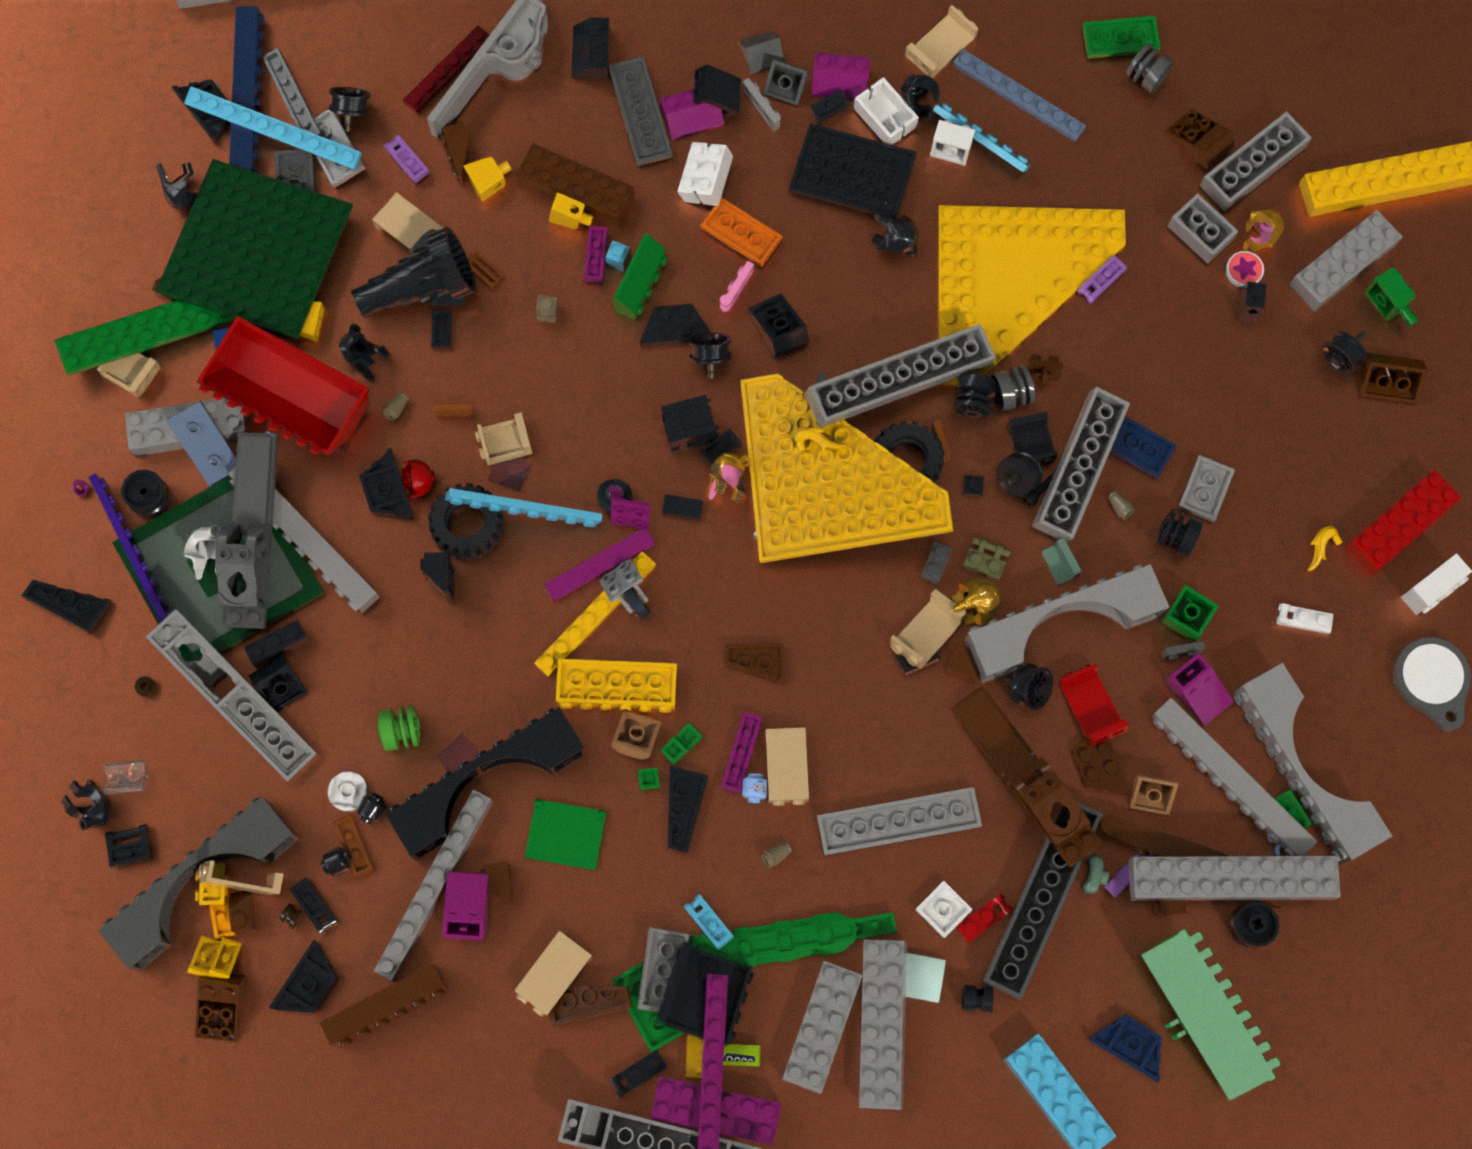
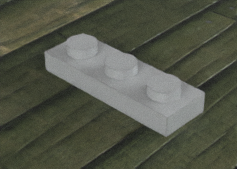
M749 78L745 79L742 83L744 93L773 131L779 129L781 120L779 113L771 108L768 98L761 95L758 85L755 82L752 83Z

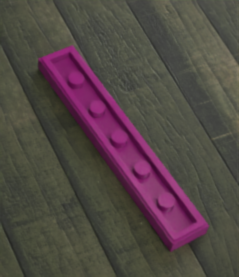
M645 527L550 580L544 586L555 602L614 569L622 562L653 547L655 542Z

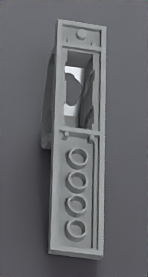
M543 0L515 1L427 117L432 136L438 139L440 135H443L442 128L452 124L488 75L499 74L509 80L518 81L528 77L534 69L540 66L544 35L547 34L549 24L546 5L542 3Z
M177 609L146 636L169 662L287 782L317 754ZM182 644H197L202 653V658L200 660L185 661L181 657L179 647ZM226 673L236 686L221 699L210 686Z

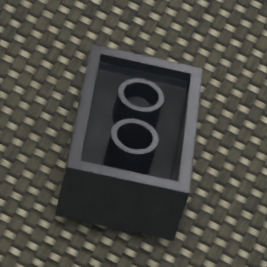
M782 293L748 308L767 347L775 357L809 343L806 325Z

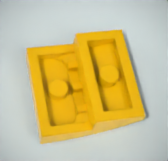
M201 935L187 973L210 978H229L242 943L222 937L221 941Z

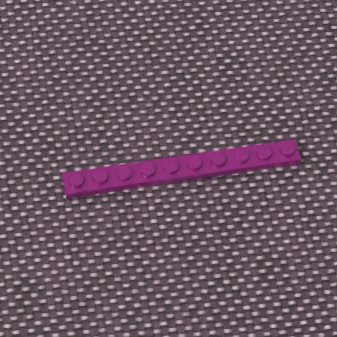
M707 974L697 1149H719L728 975Z

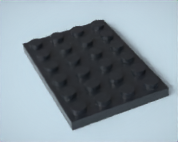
M810 123L789 186V192L873 215L880 213L896 220L917 151Z

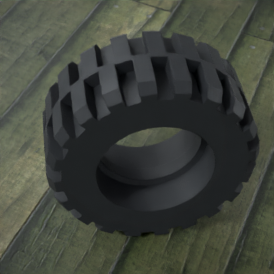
M901 421L898 426L896 423H893L889 429L884 428L874 442H877L889 452L902 445L912 446L919 450L925 459L924 467L919 472L936 484L943 469V459L945 456L944 450L941 449V441L936 440L937 435L933 431L929 433L927 426L919 427L917 426L918 422L913 421L911 425L907 424V421Z
M461 483L455 485V489L493 495L489 490L485 491L480 485L473 487L472 483H466L465 487H462ZM439 494L436 497L437 502L432 503L430 507L432 511L428 514V526L440 550L448 552L449 556H454L456 560L466 558L467 561H473V557L481 559L484 553L490 554L493 551L492 547L494 545L498 546L500 543L499 538L503 537L504 534L503 526H505L502 510L495 512L490 511L487 507L477 508L483 513L485 518L482 529L471 537H458L450 531L449 520L457 510L470 507V505L463 503L462 505H453L450 501H445V494Z

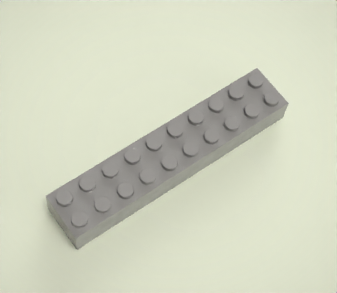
M981 324L809 386L804 394L819 428H823L989 366L996 357Z
M1338 856L1132 857L1129 859L1131 901L1334 900L1341 897Z

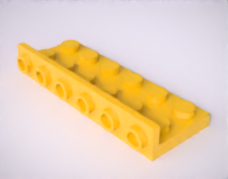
M558 659L556 704L563 709L580 706V709L584 710L600 707V710L606 711L612 708H619L620 711H631L632 708L639 709L641 712H651V709H657L662 713H670L671 710H675L677 663Z

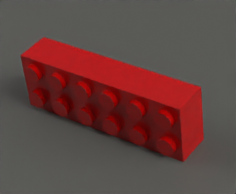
M1434 469L1345 548L1373 576L1462 497Z

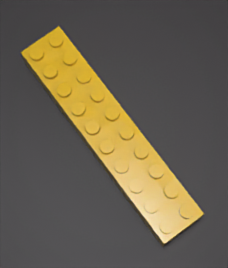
M1472 141L1304 174L1299 182L1308 216L1312 217L1472 185Z

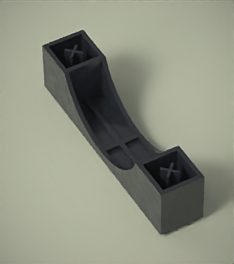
M559 707L557 709H549L541 719L535 718L531 720L525 729L515 730L507 740H499L493 744L494 748L487 752L484 750L475 756V760L470 763L469 761L462 763L454 773L448 772L441 777V781L436 784L434 782L428 784L420 794L414 793L406 798L407 802L402 805L396 804L388 810L389 813L386 814V817L407 852L415 861L445 842L450 833L451 813L459 795L481 773L505 764H528L544 769L554 775L587 754L585 747Z

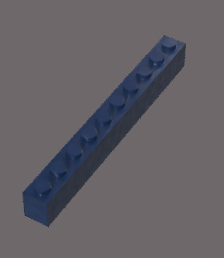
M236 6L232 102L258 112V109L261 108V99L258 96L262 90L259 75H262L260 58L263 57V49L260 45L261 41L264 40L263 30H261V25H264V15L260 13L258 6ZM231 123L229 164L258 173L256 160L259 159V150L256 147L260 141L259 133Z

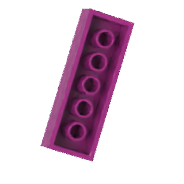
M659 1077L650 1119L698 1129L700 1085ZM722 1090L720 1134L773 1145L781 1103Z

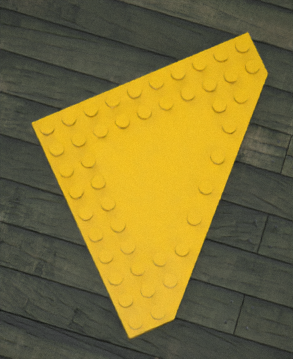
M938 206V339L981 324L996 357L989 366L967 374L986 376L1024 339L1029 337L1039 325L1072 297L1080 286L1113 255H1116L1125 247V210ZM958 377L941 384L957 385Z
M779 374L741 380L758 552L761 563L954 532L949 493L946 490L937 486L929 478L914 470L906 462L891 454L883 446L868 438L867 435L848 424L845 420L823 427L825 430L822 432L830 441L846 444L845 447L839 449L826 448L824 452L817 442L808 439L804 441L806 451L798 452L794 439L796 431L801 428H819L804 394L805 392L789 383Z

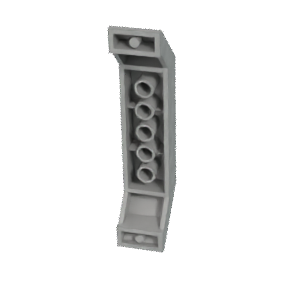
M568 1099L558 1142L587 1149H697L698 1132ZM719 1138V1149H763Z

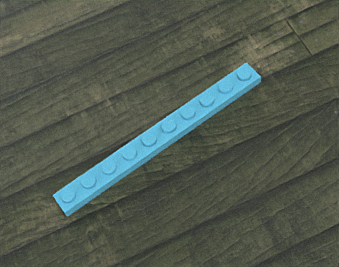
M192 86L184 102L187 106L355 171L362 156L360 151Z

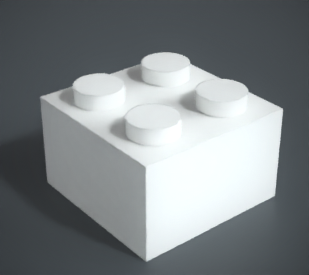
M939 120L930 156L965 166L975 130L966 125L959 126L948 120Z

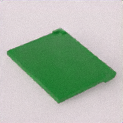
M535 799L524 858L596 870L607 811Z

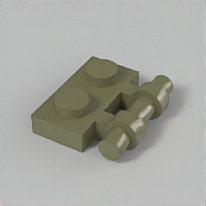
M975 536L972 544L979 546L978 550L969 549L963 568L999 582L1006 562L999 560L1000 556L1008 558L1011 550L1004 548L1001 544L996 545L988 542L986 538L981 539ZM984 549L995 552L994 557L984 554Z

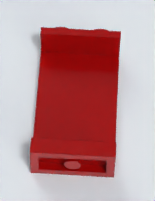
M1088 664L1081 667L1078 672L1066 673L1062 676L1059 683L1090 747L1127 732L1129 726L1126 719L1121 720L1097 674V664L1092 666Z

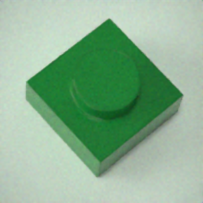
M657 767L638 770L640 791L660 788Z

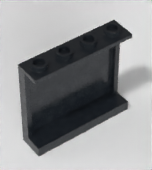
M683 941L679 946L655 1023L703 1040L707 974L728 975L724 1047L729 1045V1043L732 1044L736 1033L733 1031L735 1023L738 1024L742 1014L739 1009L741 1004L745 1003L748 992H745L747 984L750 985L754 973L751 972L753 966H742L692 948L690 943Z

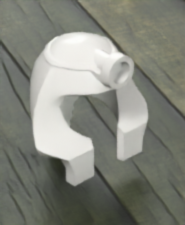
M218 525L195 530L185 545L184 557L192 559L193 570H195L194 573L197 580L202 578L207 560L216 559L217 537L221 529Z

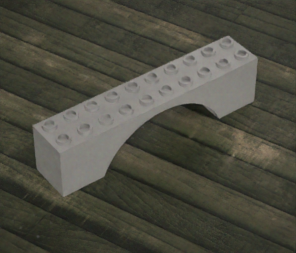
M1140 564L1135 566L1131 572L1121 571L1115 574V578L1109 580L1108 577L1100 579L1096 585L1091 587L1090 584L1084 585L1079 588V591L1074 593L1072 591L1065 592L1060 595L1061 598L1056 600L1049 598L1043 601V604L1040 606L1030 605L1024 608V612L1017 613L1015 611L1007 614L1005 619L999 620V618L989 621L986 626L981 627V625L970 628V632L967 633L964 642L981 683L1017 671L1023 663L1025 645L1030 633L1040 623L1056 614L1072 610L1097 612L1115 620L1125 629L1161 617L1167 611L1169 605L1151 564L1147 566Z
M1283 663L1242 685L1233 693L1236 704L1245 711L1246 720L1255 727L1256 736L1265 743L1268 755L1275 759L1280 774L1285 775L1288 780V787L1292 792L1296 793L1301 806L1310 815L1309 818L1313 823L1312 825L1320 831L1321 840L1324 844H1328L1332 856H1338L1340 865L1357 858L1393 837L1371 801L1358 802L1337 797L1316 784L1302 767L1294 747L1293 723L1298 706L1304 696Z

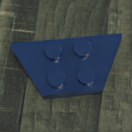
M1124 1015L1089 1037L1088 1041L1156 1083L1160 1081L1159 1063H1161L1160 1048L1162 1037L1131 1017Z

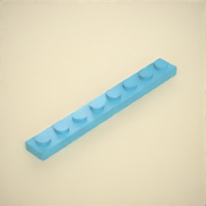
M449 488L445 493V501H450L453 505H462L463 503L469 504L472 508L487 507L490 511L495 512L505 510L513 515L523 513L531 518L541 516L546 517V520L557 521L559 519L565 520L567 524L583 523L585 527H595L602 521V514L453 488Z

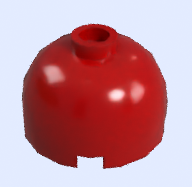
M419 459L403 461V464H406V467L402 468L403 486L410 493L407 494V497L412 499L424 496L432 488V482H435L434 471L430 470L429 465Z

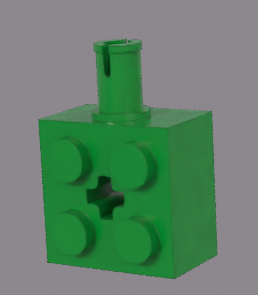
M1394 267L1376 277L1364 293L1386 322L1398 314L1401 315L1408 327L1413 326L1419 321L1409 308L1411 302L1416 298L1414 290L1405 283L1402 274L1396 271Z

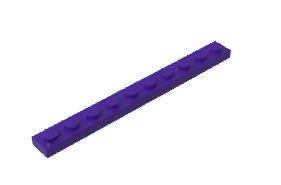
M95 473L89 476V479L161 623L171 612L166 611L164 607L166 604L162 594L158 595L155 589L158 585L154 578H150L147 573L150 571L145 560L141 561L139 557L141 551L136 543L133 544L131 541L133 535L128 527L125 528L123 524L125 519L121 511H117L114 506L117 504L112 494L109 495L106 490L109 488L106 480L100 478Z

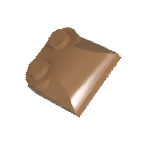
M624 710L611 746L618 753L641 760L650 758L661 722Z

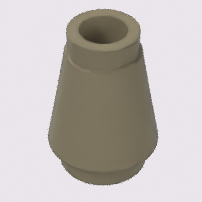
M400 392L383 406V415L391 421L398 419L409 398Z
M1117 491L1108 496V500L1119 518L1125 520L1135 512L1134 505Z
M785 841L764 850L761 858L768 868L776 867L792 850Z

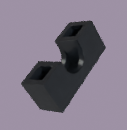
M296 620L244 646V649L252 665L257 669L274 660L273 657L276 654L287 649L293 651L310 641L303 626Z

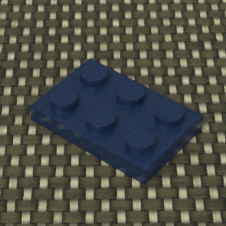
M1126 417L1117 433L1110 453L1157 479L1177 445Z

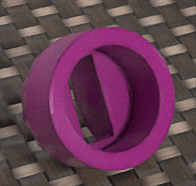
M79 479L72 483L71 490L76 495L83 496L88 492L89 486L87 482ZM79 485L83 489L80 491L76 486Z

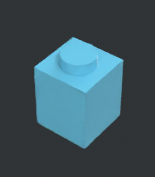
M612 241L606 255V265L624 272L631 257L630 247Z

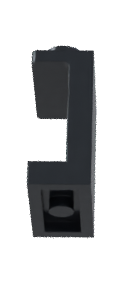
M708 64L695 70L694 104L698 105L705 102L722 109L723 117L726 118L740 112L741 78Z
M1047 411L1009 419L1007 424L1014 452H1029L1043 465L1053 463L1058 456L1057 451H1054L1047 425Z

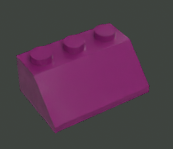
M815 52L811 96L827 97L842 89L847 100H855L858 95L867 90L870 57Z
M694 89L660 98L661 111L672 141L723 126L724 119L721 109L705 102L698 105L694 104Z

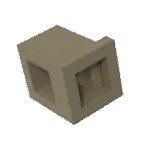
M538 295L536 305L537 321L556 323L559 307L557 297Z

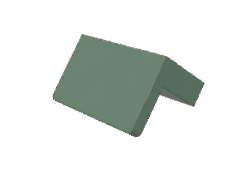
M1064 538L1041 552L1057 585H1062L1079 577L1082 571Z

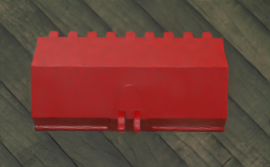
M239 316L232 323L197 380V383L201 385L199 391L206 393L211 390L215 392L213 394L214 399L219 401L226 398L228 400L226 404L228 407H242L240 413L245 416L251 413L255 414V422L261 424L267 421L270 423L268 429L276 431L279 428L284 430L282 433L284 438L289 439L294 436L298 438L296 441L297 445L301 447L306 444L311 445L310 452L313 454H318L322 451L330 455L333 450L351 439L369 404L368 393L370 390L368 387Z

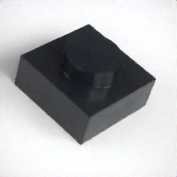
M964 475L963 496L982 497L984 476Z

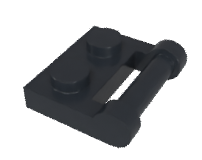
M147 824L114 833L113 831L105 832L109 866L111 868L152 859ZM138 835L141 838L138 841L119 845L114 844L115 840Z

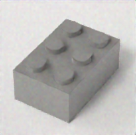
M1198 193L1171 218L1168 227L1207 264L1226 248L1238 233V230Z

